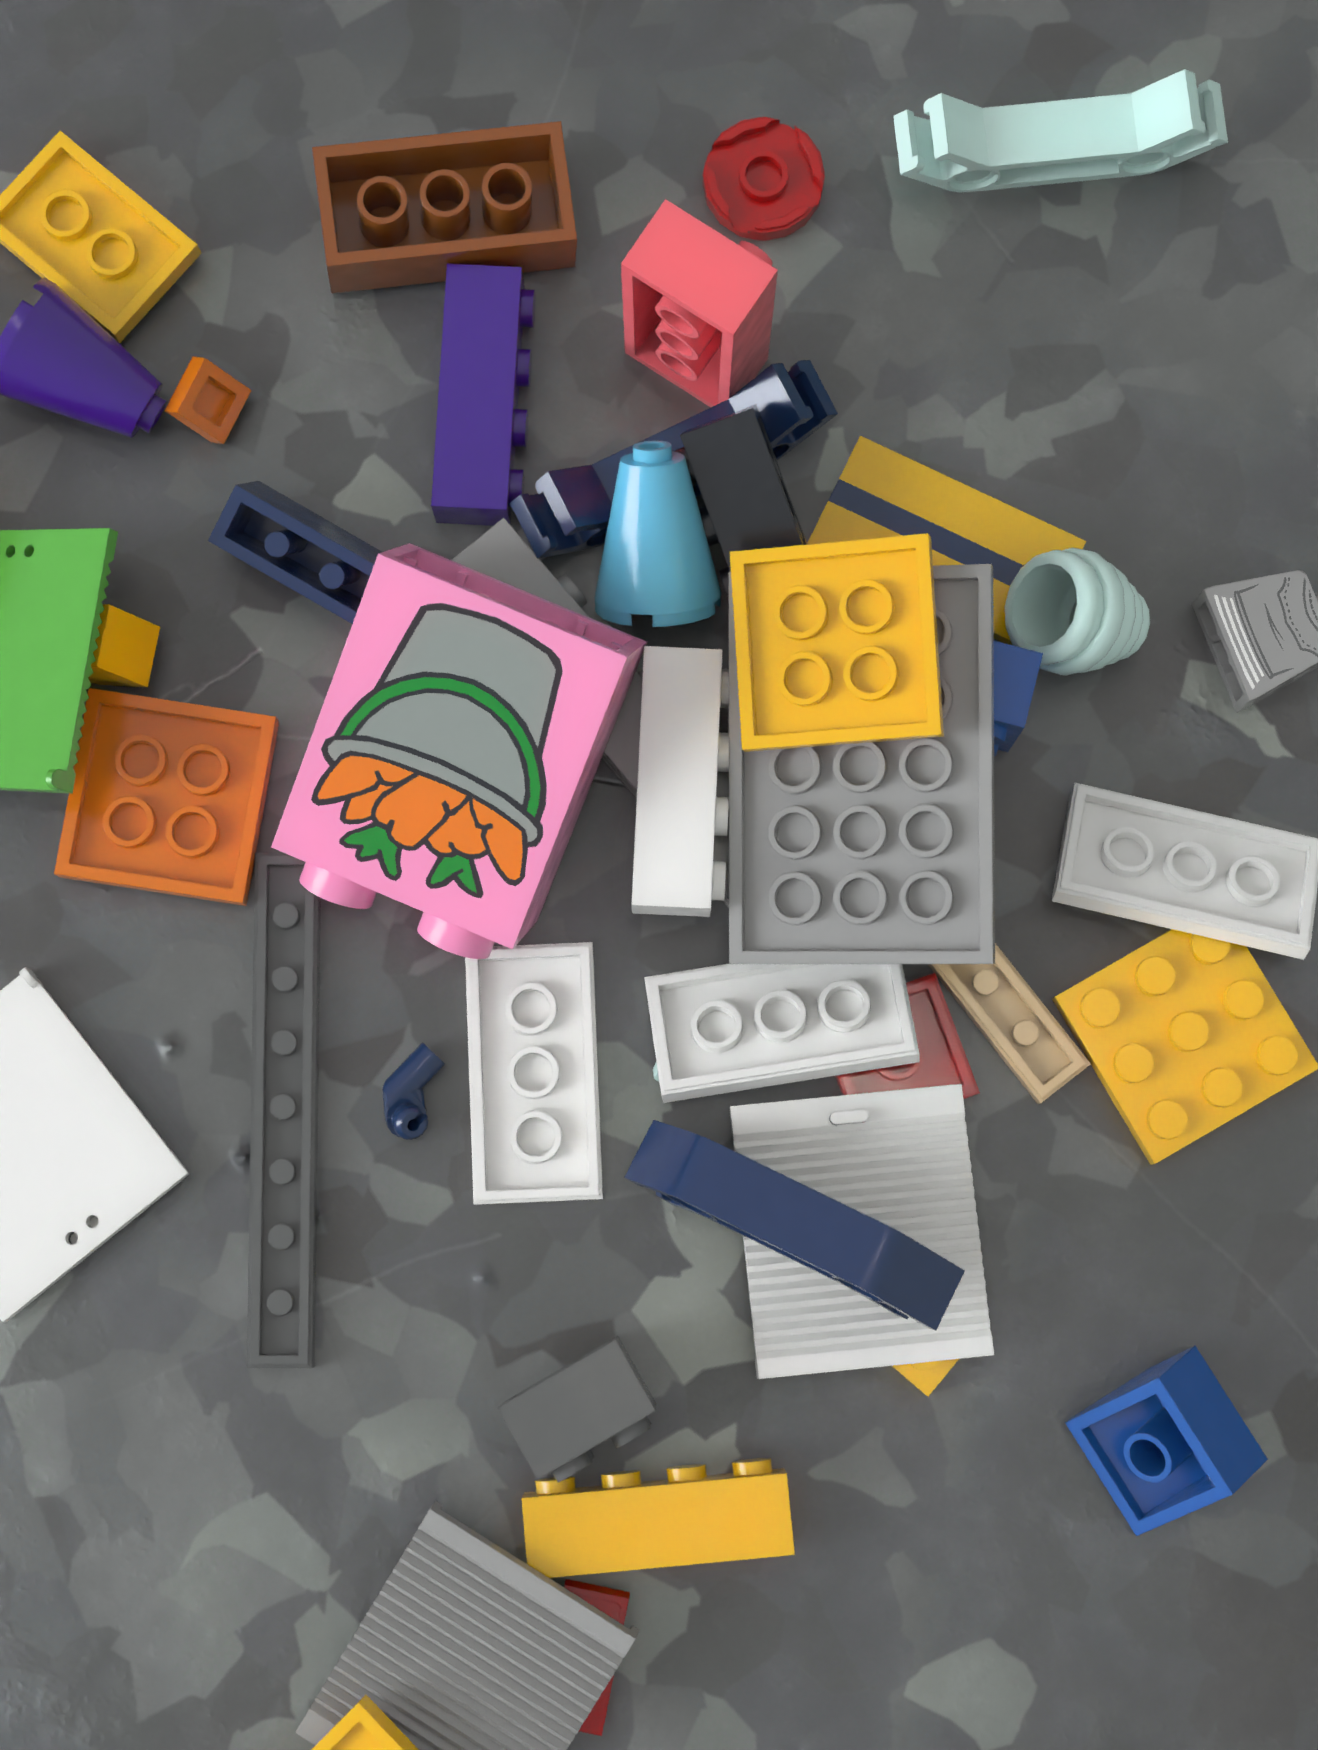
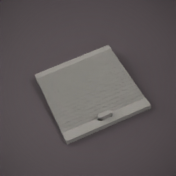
M435 1501L295 1733L316 1745L367 1694L419 1750H567L608 1682L613 1677L616 1669L636 1640L639 1629L633 1625L630 1629L450 1516L441 1510L442 1504Z

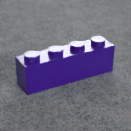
M447 264L431 507L436 523L494 526L502 518H505L511 525L512 507L510 503L520 494H524V470L514 469L515 447H526L528 409H518L519 387H530L532 351L531 349H521L523 327H534L535 290L525 289L522 267Z

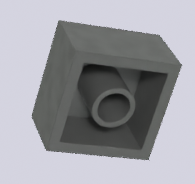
M616 1336L509 1398L498 1407V1410L537 1480L552 1472L558 1483L591 1464V1459L594 1458V1455L590 1449L611 1438L614 1446L619 1448L651 1429V1422L647 1416L656 1411V1402L619 1336Z

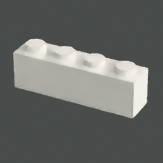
M644 646L632 886V913L710 917L711 900L724 901L726 861H713L714 836H727L729 797L716 796L717 771L729 772V733H719L720 708H729V669H722V649Z

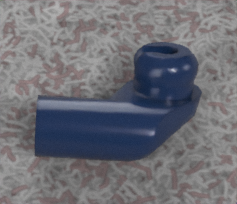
M423 1042L386 1079L382 1088L385 1122L392 1134L406 1140L417 1139L426 1131L428 1116L426 1114L423 1087L445 1065Z

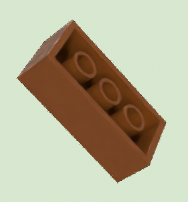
M561 121L312 147L331 294L446 281L447 264L522 267L523 273L575 267L577 233Z

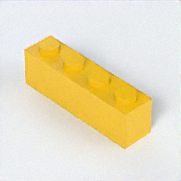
M757 1458L733 1461V1473L707 1475L705 1464H693L666 1468L667 1479L641 1482L640 1470L601 1474L602 1485L575 1488V1477L573 1476L558 1483L555 1477L535 1480L536 1491L525 1492L521 1498L527 1564L548 1578L795 1555L787 1472L784 1468L772 1469L771 1458Z

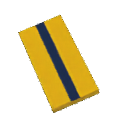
M860 436L807 544L928 533L931 537L933 566L992 564L994 639L1012 645L1005 628L1004 606L1009 587L1020 568L1038 554L1072 547L1083 549L1086 541Z

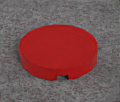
M764 116L741 120L718 136L712 145V150L707 155L702 183L707 206L722 226L739 237L767 241L787 237L807 224L820 205L825 172L821 153L807 133L795 125L793 129L788 125L780 124V119Z

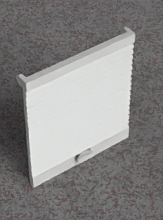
M27 967L19 971L20 975L0 990V1319L4 1323L8 1322L190 1175L178 1157L136 1106L135 1102L114 1078L104 1062L97 1056L89 1043L68 1019L51 994L44 988L37 976Z
M962 1084L730 1106L735 1152L900 1231L965 1270L935 1331L919 1324L910 1317L908 1320L899 1317L852 1289L743 1236L757 1379L994 1355L987 1293L985 1290L986 1282L982 1264L981 1242L977 1224L978 1216L974 1198Z

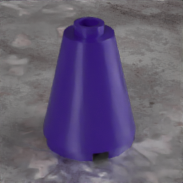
M45 277L39 280L33 288L43 293V295L34 306L22 300L0 335V395L131 438L135 436L139 429L150 433L167 405V401L159 397L163 384L57 284Z

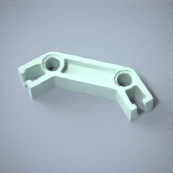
M1186 69L1128 94L981 108L940 93L924 103V114L930 115V120L914 116V112L910 110H904L893 116L900 175L953 192H977L1151 174L1228 143L1220 83L1207 80L1200 83L1197 88L1195 73Z

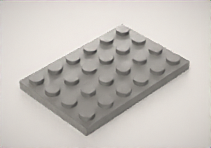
M992 564L933 566L944 737L751 752L743 751L741 743L731 572H729V964H995L994 616Z

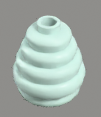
M1073 547L1038 554L1021 567L1009 587L1004 606L1005 628L1012 645L1043 653L1040 669L1065 676L1102 669L1106 665L1129 658L1139 650L1145 641L1150 626L1149 608L1145 599L1137 592L1127 577L1098 553Z

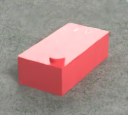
M665 199L621 262L625 353L709 407L729 399L757 376L768 359L778 269L772 266L773 263L770 257L756 245L747 241H740L739 244H736Z

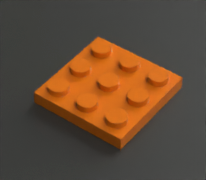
M89 688V699L86 701L85 706L87 711L83 716L85 724L81 727L82 737L78 743L80 750L76 753L78 762L74 765L76 773L73 794L69 793L54 874L67 879L247 906L279 727L277 717Z

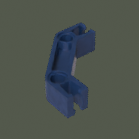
M810 360L798 361L790 368L789 372H787L783 363H776L767 367L729 399L640 442H669L672 444V451L675 452V449L684 446L680 437L684 431L757 404L774 454L778 460L834 418L838 412ZM633 445L592 465L548 471L535 483L538 494H520L510 503L537 559L591 549L605 543L620 459L626 454L633 453ZM698 483L692 485L697 500L702 497Z
M653 1120L625 1175V1178L633 1183L656 1191V1195L666 1202L706 1217L852 1289L899 1317L907 1320L910 1317L919 1324L935 1331L965 1272L962 1268L907 1235L704 1136L657 1120Z

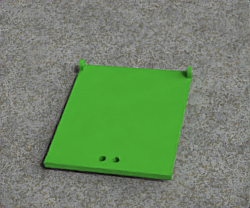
M111 528L0 530V790L73 794L76 777L73 766L78 762L75 753L80 750L77 741L82 737L79 728L85 724L82 715L87 711L84 702L89 699L86 690L92 686L88 677L94 673L91 664L96 661L93 652L98 648L95 639L100 636L97 627L103 623L99 614L105 610L102 601L107 598L104 591L109 585L106 576L111 573L108 564L114 560L118 531Z

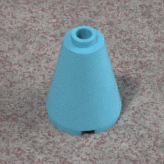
M644 441L633 445V453L626 454L620 459L594 597L595 612L604 620L620 625L632 626V614L652 615V627H668L689 624L709 618L715 614V605L721 606V589L686 459L683 454L672 451V444L669 442Z

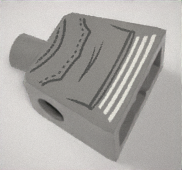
M1303 570L1211 586L1204 589L1192 603L1236 713L1246 710L1318 668V596H1315L1307 574Z

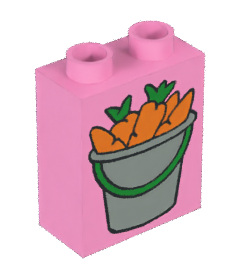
M410 543L379 553L271 847L305 861L299 879L301 885L311 893L327 901L350 908L367 909L373 905L378 892L423 911L417 928L418 933L425 940L445 951L472 959H486L490 956L495 942L513 949L538 921L647 642Z

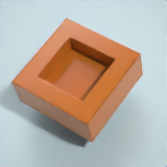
M192 356L164 411L208 441L224 444L252 390L208 359Z

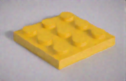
M928 533L730 552L743 751L751 752L944 737L932 544Z
M1171 929L1052 998L1150 1165L1160 1162L1318 1069V1063L1247 946Z

